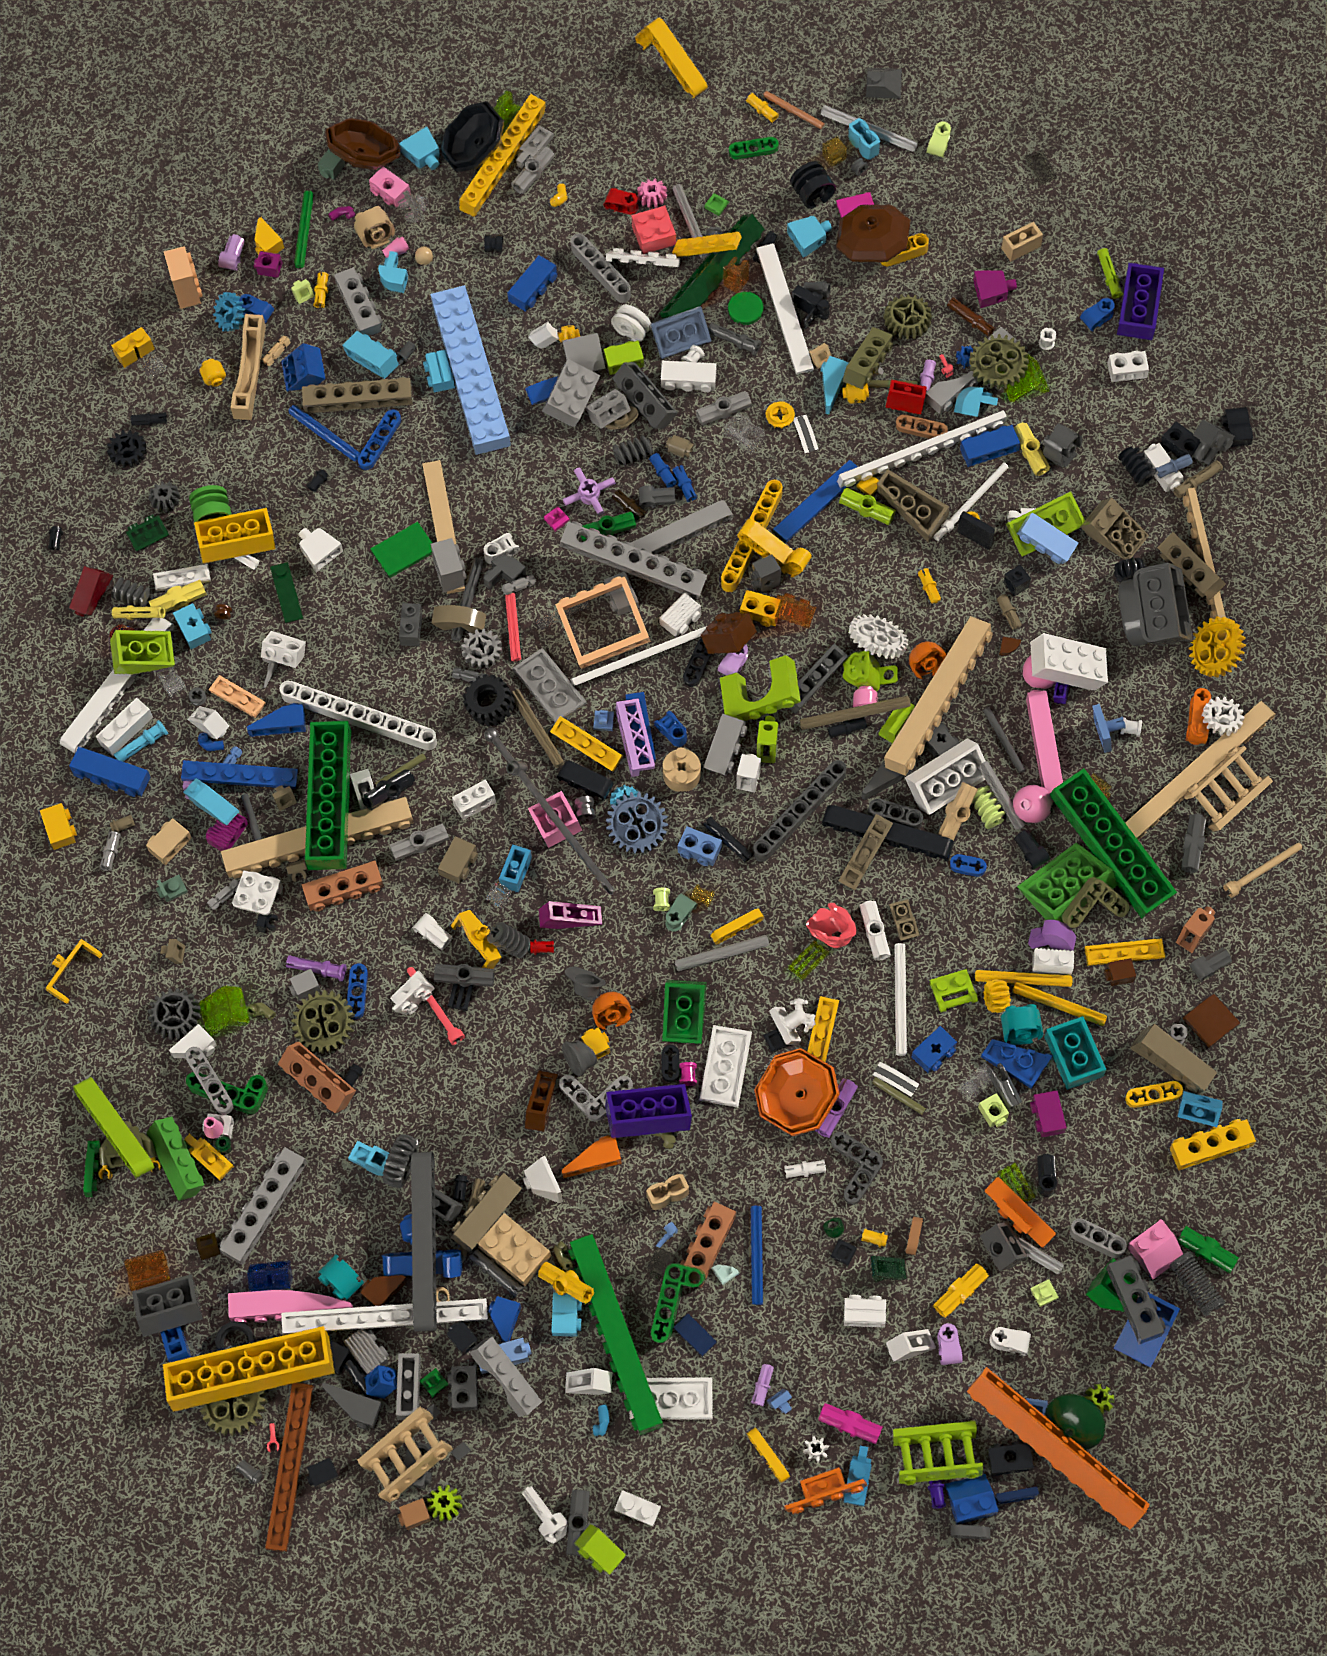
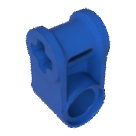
M244 294L240 297L239 301H243L242 308H245L243 315H263L266 324L274 311L273 306L250 294Z
M1104 298L1086 309L1080 315V319L1093 332L1094 328L1100 327L1113 317L1114 302L1109 298Z
M667 711L666 715L659 721H654L655 727L674 746L681 747L687 742L686 728L671 711ZM676 734H682L681 737H675Z

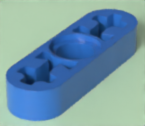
M361 963L354 964L349 974L347 1005H351L354 1009V1001H358V1009H361L351 1019L361 1018L365 1011L368 971L366 966ZM358 969H361L364 973L360 975V982H357V976L354 973ZM355 987L363 989L360 996L352 995V990Z

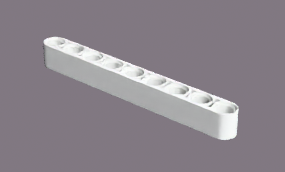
M153 618L143 631H173L174 624L164 618ZM113 669L63 734L60 745L73 753H76L78 747H84L90 739L89 736L98 729L102 719L108 716L113 709L112 706L115 702L118 703L124 695L125 689L129 688L134 682V677L137 674H114Z
M284 681L280 685L279 689L282 699L287 703L303 704L304 709L340 721H348L351 725L424 750H432L437 746L436 734L431 728L293 681ZM288 690L293 691L291 694H285ZM305 696H310L308 700H303ZM322 702H327V705L320 706ZM339 708H345L342 712L337 711ZM357 714H362L359 718L354 717ZM374 720H380L377 724L372 723ZM391 726H397L394 730L389 729ZM408 732H415L411 736L406 735ZM428 737L432 738L429 742L424 741Z

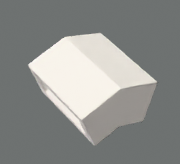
M546 322L531 331L529 339L535 346L545 348L559 340L557 329L553 328L549 322Z

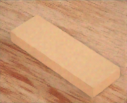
M220 675L209 688V692L254 718L257 717L266 704L265 701Z

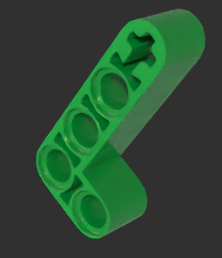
M194 1072L188 1074L186 1084L190 1091L209 1099L200 1084L195 1083L193 1086L192 1083L198 1081ZM199 1073V1076L207 1077V1075ZM261 1075L252 1076L244 1090L220 1081L228 1095L237 1094L236 1098L232 1100L233 1109L250 1115L258 1112L268 1091V1085L264 1077ZM212 1084V1085L209 1087V1092H210V1089H211V1088H213V1087H219V1085H217V1084ZM255 1084H263L260 1089H254ZM220 1096L218 1098L220 1104L227 1106V1103H225L222 1097ZM248 1101H255L253 1106H245Z
M680 1263L671 1264L666 1268L651 1330V1337L655 1342L662 1343L671 1338L683 1285L689 1287L701 1286L706 1279L703 1270ZM673 1267H677L680 1270L678 1278L671 1276V1269ZM693 1272H697L700 1275L698 1283H693L690 1279ZM668 1287L674 1288L676 1292L673 1299L666 1295ZM664 1307L669 1308L671 1311V1316L668 1319L664 1318L661 1314ZM669 1322V1325L666 1324L663 1327V1332L666 1333V1336L660 1338L657 1330L662 1329L663 1323Z

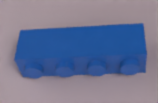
M78 747L69 765L75 777L80 779L84 777L89 778L91 782L97 785L104 783L114 791H118V789L124 790L127 795L132 797L136 795L142 797L151 777L148 770L82 747Z

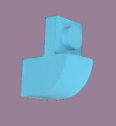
M390 251L389 257L385 258L384 266L379 265L380 280L388 290L404 293L408 281L407 269L397 268V252Z
M967 387L958 395L954 412L978 417L980 403L997 405L998 398L992 397V393L983 392L982 387Z
M357 1141L348 1160L366 1168L367 1171L375 1175L383 1176L389 1152L375 1145L371 1148Z

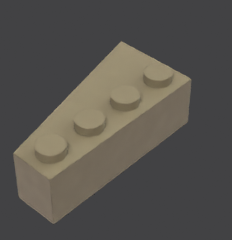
M888 469L877 483L878 493L929 543L949 516V506Z
M1156 1024L1143 1029L1130 1046L1131 1050L1171 1075L1175 1080L1185 1084L1186 1088L1192 1093L1199 1094L1204 1092L1217 1074L1214 1069Z

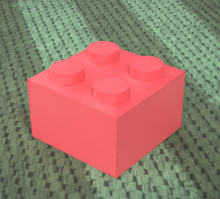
M665 206L631 215L632 228L642 254L676 244V233Z

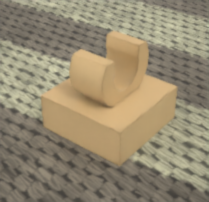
M825 343L809 351L813 364L817 369L822 367L823 362H827L829 356H831L829 347Z

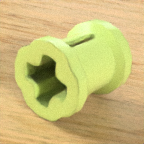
M654 889L655 905L653 910L669 911L668 895L670 894V889Z

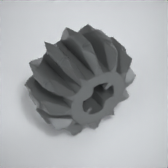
M161 481V485L155 484V489H150L149 501L152 507L157 508L159 512L164 508L167 513L169 507L174 510V504L179 505L180 493L175 485L172 486L170 481L167 484Z

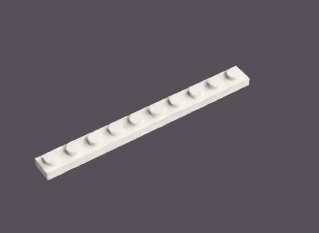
M1004 410L839 474L837 482L840 488L844 486L851 487L857 481H866L877 473L884 474L887 469L899 468L908 461L919 460L923 455H932L944 447L945 449L950 448L956 442L963 441L967 437L976 434L980 435L991 428L998 429L1004 425L1003 423L1007 416Z
M486 1299L437 1302V1324L488 1320ZM413 1304L281 1313L282 1335L322 1326L325 1327L326 1331L413 1325Z

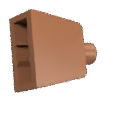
M1208 906L1204 910L1198 908L1184 925L1176 943L1193 953L1210 930L1215 920V911ZM1191 932L1195 937L1191 943L1185 941V938Z

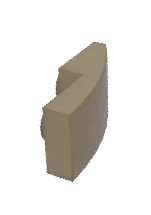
M908 899L889 904L900 941L920 936Z

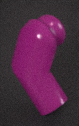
M342 206L328 213V216L332 221L344 214L350 219L355 216V212L351 206Z

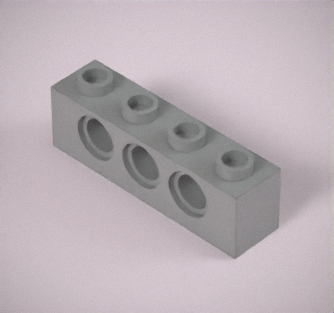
M354 267L334 274L336 285L358 332L368 336L382 332V319L380 315L375 313L376 307L373 300L369 301L368 299L370 295L367 287H363L361 284L363 283L361 274L356 273Z

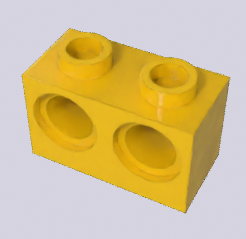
M746 590L740 607V613H749L752 621H758L763 626H776L782 608V600ZM749 606H754V607H756V608H755V609H748L747 607H749ZM772 611L773 614H766L765 612Z

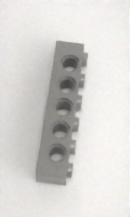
M284 1147L282 1152L279 1151L277 1153L274 1165L266 1170L261 1185H257L253 1191V1198L244 1205L239 1220L236 1219L231 1226L232 1231L220 1243L222 1254L241 1265L245 1263L307 1165L305 1158ZM282 1168L289 1169L285 1175H280L279 1171ZM271 1185H278L276 1191H268ZM260 1202H267L265 1208H257ZM256 1219V1223L253 1226H247V1221ZM245 1236L244 1242L236 1243L237 1237Z

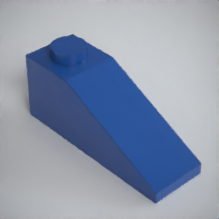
M292 703L288 706H283L247 726L249 737L306 732L303 704Z
M181 1326L160 1332L169 1363L191 1358Z

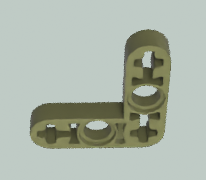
M1091 877L1064 911L1062 921L1071 928L1078 927L1097 901L1112 914L1124 917L1129 911V904L1105 882L1096 877ZM1110 892V899L1104 902L1105 894ZM1083 898H1086V899H1087L1086 905H1085L1084 907H1081V906H1080L1081 900H1082ZM1115 903H1117V904L1120 905V907H1121L1120 911H1119V909L1114 905Z

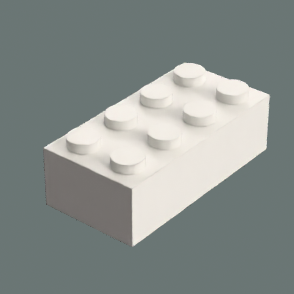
M1045 633L1030 642L1033 677L1089 690H1097L1108 683L1106 648Z
M967 738L906 776V782L919 809L930 815L955 799L962 782L974 787L984 781L985 778L978 766L985 762L979 745Z

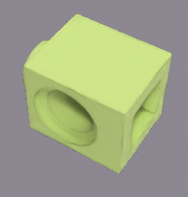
M997 1093L979 1103L978 1108L990 1128L995 1125L1000 1127L1007 1122L1006 1119L1009 1112ZM991 1109H996L999 1111L1000 1114L998 1116H993L990 1114L989 1111Z

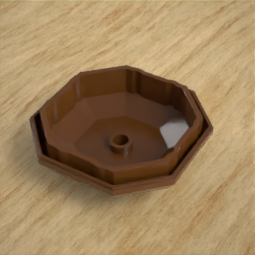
M349 118L325 130L327 146L330 152L353 167L377 170L400 157V150L395 137L371 121Z
M860 205L840 219L836 248L852 262H888L907 249L911 220L893 205Z

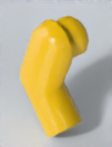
M565 184L557 185L558 193L550 199V204L553 207L560 206L567 201Z

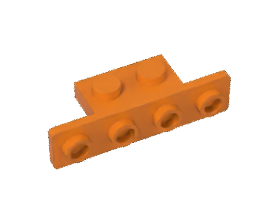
M999 1177L985 1189V1192L1000 1208L998 1212L1005 1219L1009 1217L1014 1222L1012 1226L1020 1234L1022 1232L1028 1234L1041 1247H1044L1056 1235Z
M836 1468L801 1480L800 1483L805 1499L785 1505V1509L787 1512H792V1514H798L803 1512L805 1507L811 1505L812 1508L819 1507L824 1504L823 1501L842 1499L844 1497L843 1494L862 1492L863 1488L867 1487V1483L864 1479L845 1485L841 1469Z

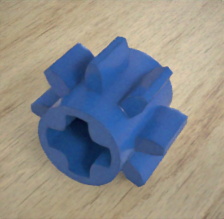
M971 345L961 346V352H956L957 364L961 363L964 369L966 366H970V353L973 352Z

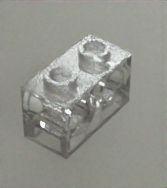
M739 412L723 426V434L748 455L754 453L765 442V432L759 426L756 427L747 416H743Z

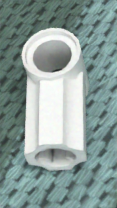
M427 913L412 927L416 933L419 932L423 935V939L427 938L441 950L445 949L453 939Z

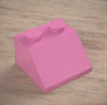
M1162 1219L1132 1240L1127 1247L1152 1280L1170 1268L1169 1265L1183 1255L1175 1235Z

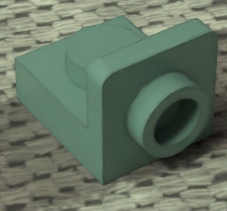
M179 874L162 883L160 879L156 881L159 886L156 890L160 898L164 897L166 902L188 892Z

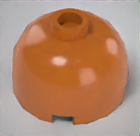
M926 641L918 644L909 655V665L912 672L919 679H923L922 676L933 672L932 676H934L945 659L946 653L934 642ZM923 666V668H924L925 670H927V671L932 670V671H931V672H923V671L920 669V667Z
M606 992L600 995L592 1006L595 1024L597 1027L605 1030V1026L614 1024L612 1023L614 1021L617 1023L616 1027L626 1024L630 1020V1013H632L628 1000L618 992Z

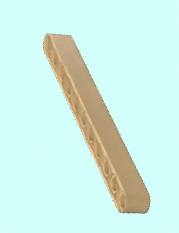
M1262 701L1255 705L1244 715L1243 724L1235 734L1232 732L1230 736H1227L1225 732L1125 822L1138 840L1147 833L1146 830L1150 827L1153 828L1163 815L1166 816L1174 809L1173 806L1176 803L1179 804L1185 799L1184 796L1188 793L1187 789L1194 783L1198 784L1228 756L1227 752L1233 747L1239 748L1243 743L1246 744L1253 737L1252 735L1265 727V723L1269 719L1272 720L1276 714Z

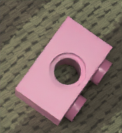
M382 167L369 179L370 191L375 196H381L389 206L393 205L397 208L410 195L409 185L385 167Z

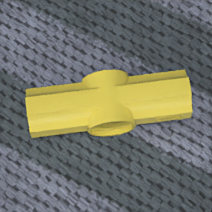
M1027 423L1017 424L1014 430L1020 441L1023 456L1027 459L1035 476L1045 474L1050 470V466L1040 449V442L1033 436Z
M197 580L183 587L174 586L165 595L148 602L151 607L163 606L166 613L173 609L177 611L180 607H186L189 605V602L207 594L201 581Z

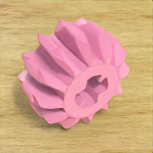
M656 178L653 181L647 179V183L641 182V186L637 189L638 200L641 201L642 206L647 204L649 209L651 205H654L655 208L658 207V204L663 205L664 200L667 198L666 186H663L662 181L657 182Z

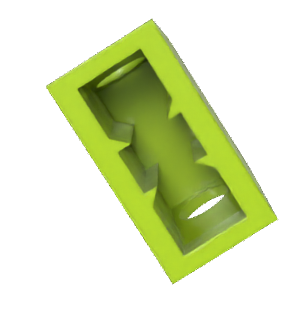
M765 716L764 720L759 721L757 757L761 758V762L775 763L778 722H775V718L772 716ZM764 745L770 746L769 756H763Z

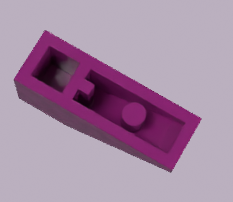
M548 901L539 909L540 928L562 929L602 925L601 906Z

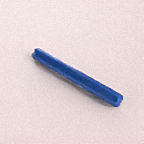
M292 405L288 411L291 416L352 461L358 460L360 452L296 405Z
M751 1206L753 1305L763 1304L761 1206Z

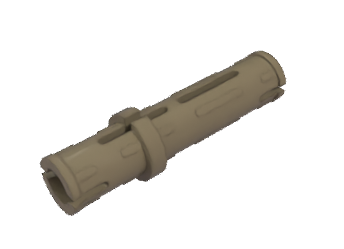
M1216 460L1196 475L1186 478L1185 482L1174 488L1175 496L1180 499L1186 494L1188 488H1195L1196 490L1200 484L1222 471V464Z

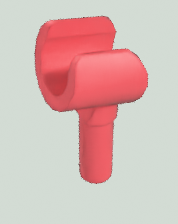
M941 354L939 357L944 365L941 371L943 374L946 373L945 377L948 378L953 375V365L948 364L944 355Z
M271 1423L269 1424L270 1442L267 1444V1450L271 1452L270 1445L276 1443L277 1451H279L280 1444L276 1441L275 1424Z

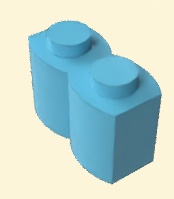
M860 118L850 123L848 138L851 144L859 148L860 154L867 160L877 156L880 148V139L877 134L869 130L868 124Z
M553 1293L552 1336H577V1331H581V1319H578V1311H582V1302L567 1293L562 1296L558 1293Z

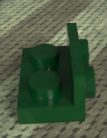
M152 514L143 519L144 523L140 525L134 523L127 527L128 531L125 534L128 536L136 552L169 535L159 515L154 517Z

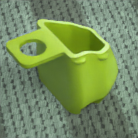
M870 651L854 652L843 662V679L858 689L861 686H870L877 692L880 689V685L892 684L898 681V667L896 665L880 667L879 662L874 655H871ZM892 670L894 672L893 677L889 680L884 679V673Z

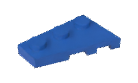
M992 1039L981 1054V1057L997 1068L998 1063H1001L1008 1075L1032 1089L1053 1055L1035 1052V1050H1026L1013 1044Z

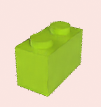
M628 341L625 344L611 345L604 348V358L609 375L616 374L624 362H635L639 368L644 367V357L639 341Z
M592 1524L586 1528L574 1543L579 1548L578 1553L586 1560L590 1558L593 1561L592 1566L599 1573L604 1571L610 1575L626 1556L599 1528Z

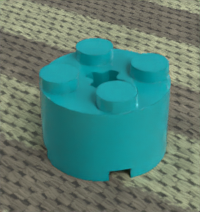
M1029 1004L1025 1007L1008 1006L1005 1008L1006 1012L1001 1015V1024L1006 1043L1008 1040L1013 1045L1033 1043L1032 1039L1038 1038L1040 1040L1043 1037L1040 1011L1035 1004Z
M335 1254L318 1271L320 1274L318 1279L325 1286L329 1284L334 1289L332 1293L338 1299L342 1300L344 1298L348 1300L364 1284V1281L358 1282L356 1278L359 1275L343 1259L340 1262L336 1260L339 1256Z

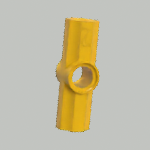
M545 1262L538 1271V1277L552 1284L556 1293L561 1296L567 1293L586 1304L594 1295V1288L581 1282L578 1275L572 1270L564 1272L556 1266Z
M976 1263L962 1278L959 1277L947 1289L948 1291L933 1305L936 1311L946 1318L960 1304H964V1301L969 1296L971 1297L974 1291L989 1277L986 1270Z

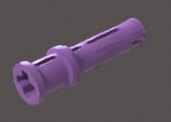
M291 955L288 956L286 963H289L286 964L287 968L303 971L311 969L313 973L321 974L323 978L332 977L343 981L346 974V964L337 965L332 964L330 961L317 962Z

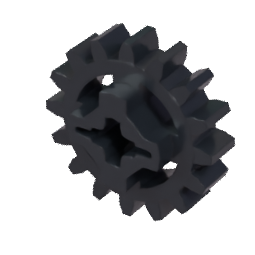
M122 430L121 435L115 433L116 438H110L111 444H107V453L110 456L111 462H115L116 466L122 464L123 468L126 465L132 468L133 463L139 465L138 460H144L143 454H147V444L143 436H139L137 431L132 434L131 430L128 433Z

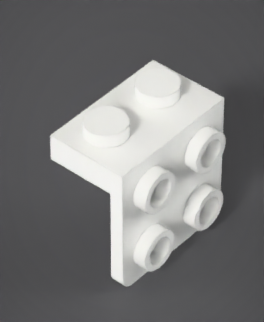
M244 870L232 902L233 906L258 914L268 915L276 894H281L282 892L281 880L276 877H268L257 872Z

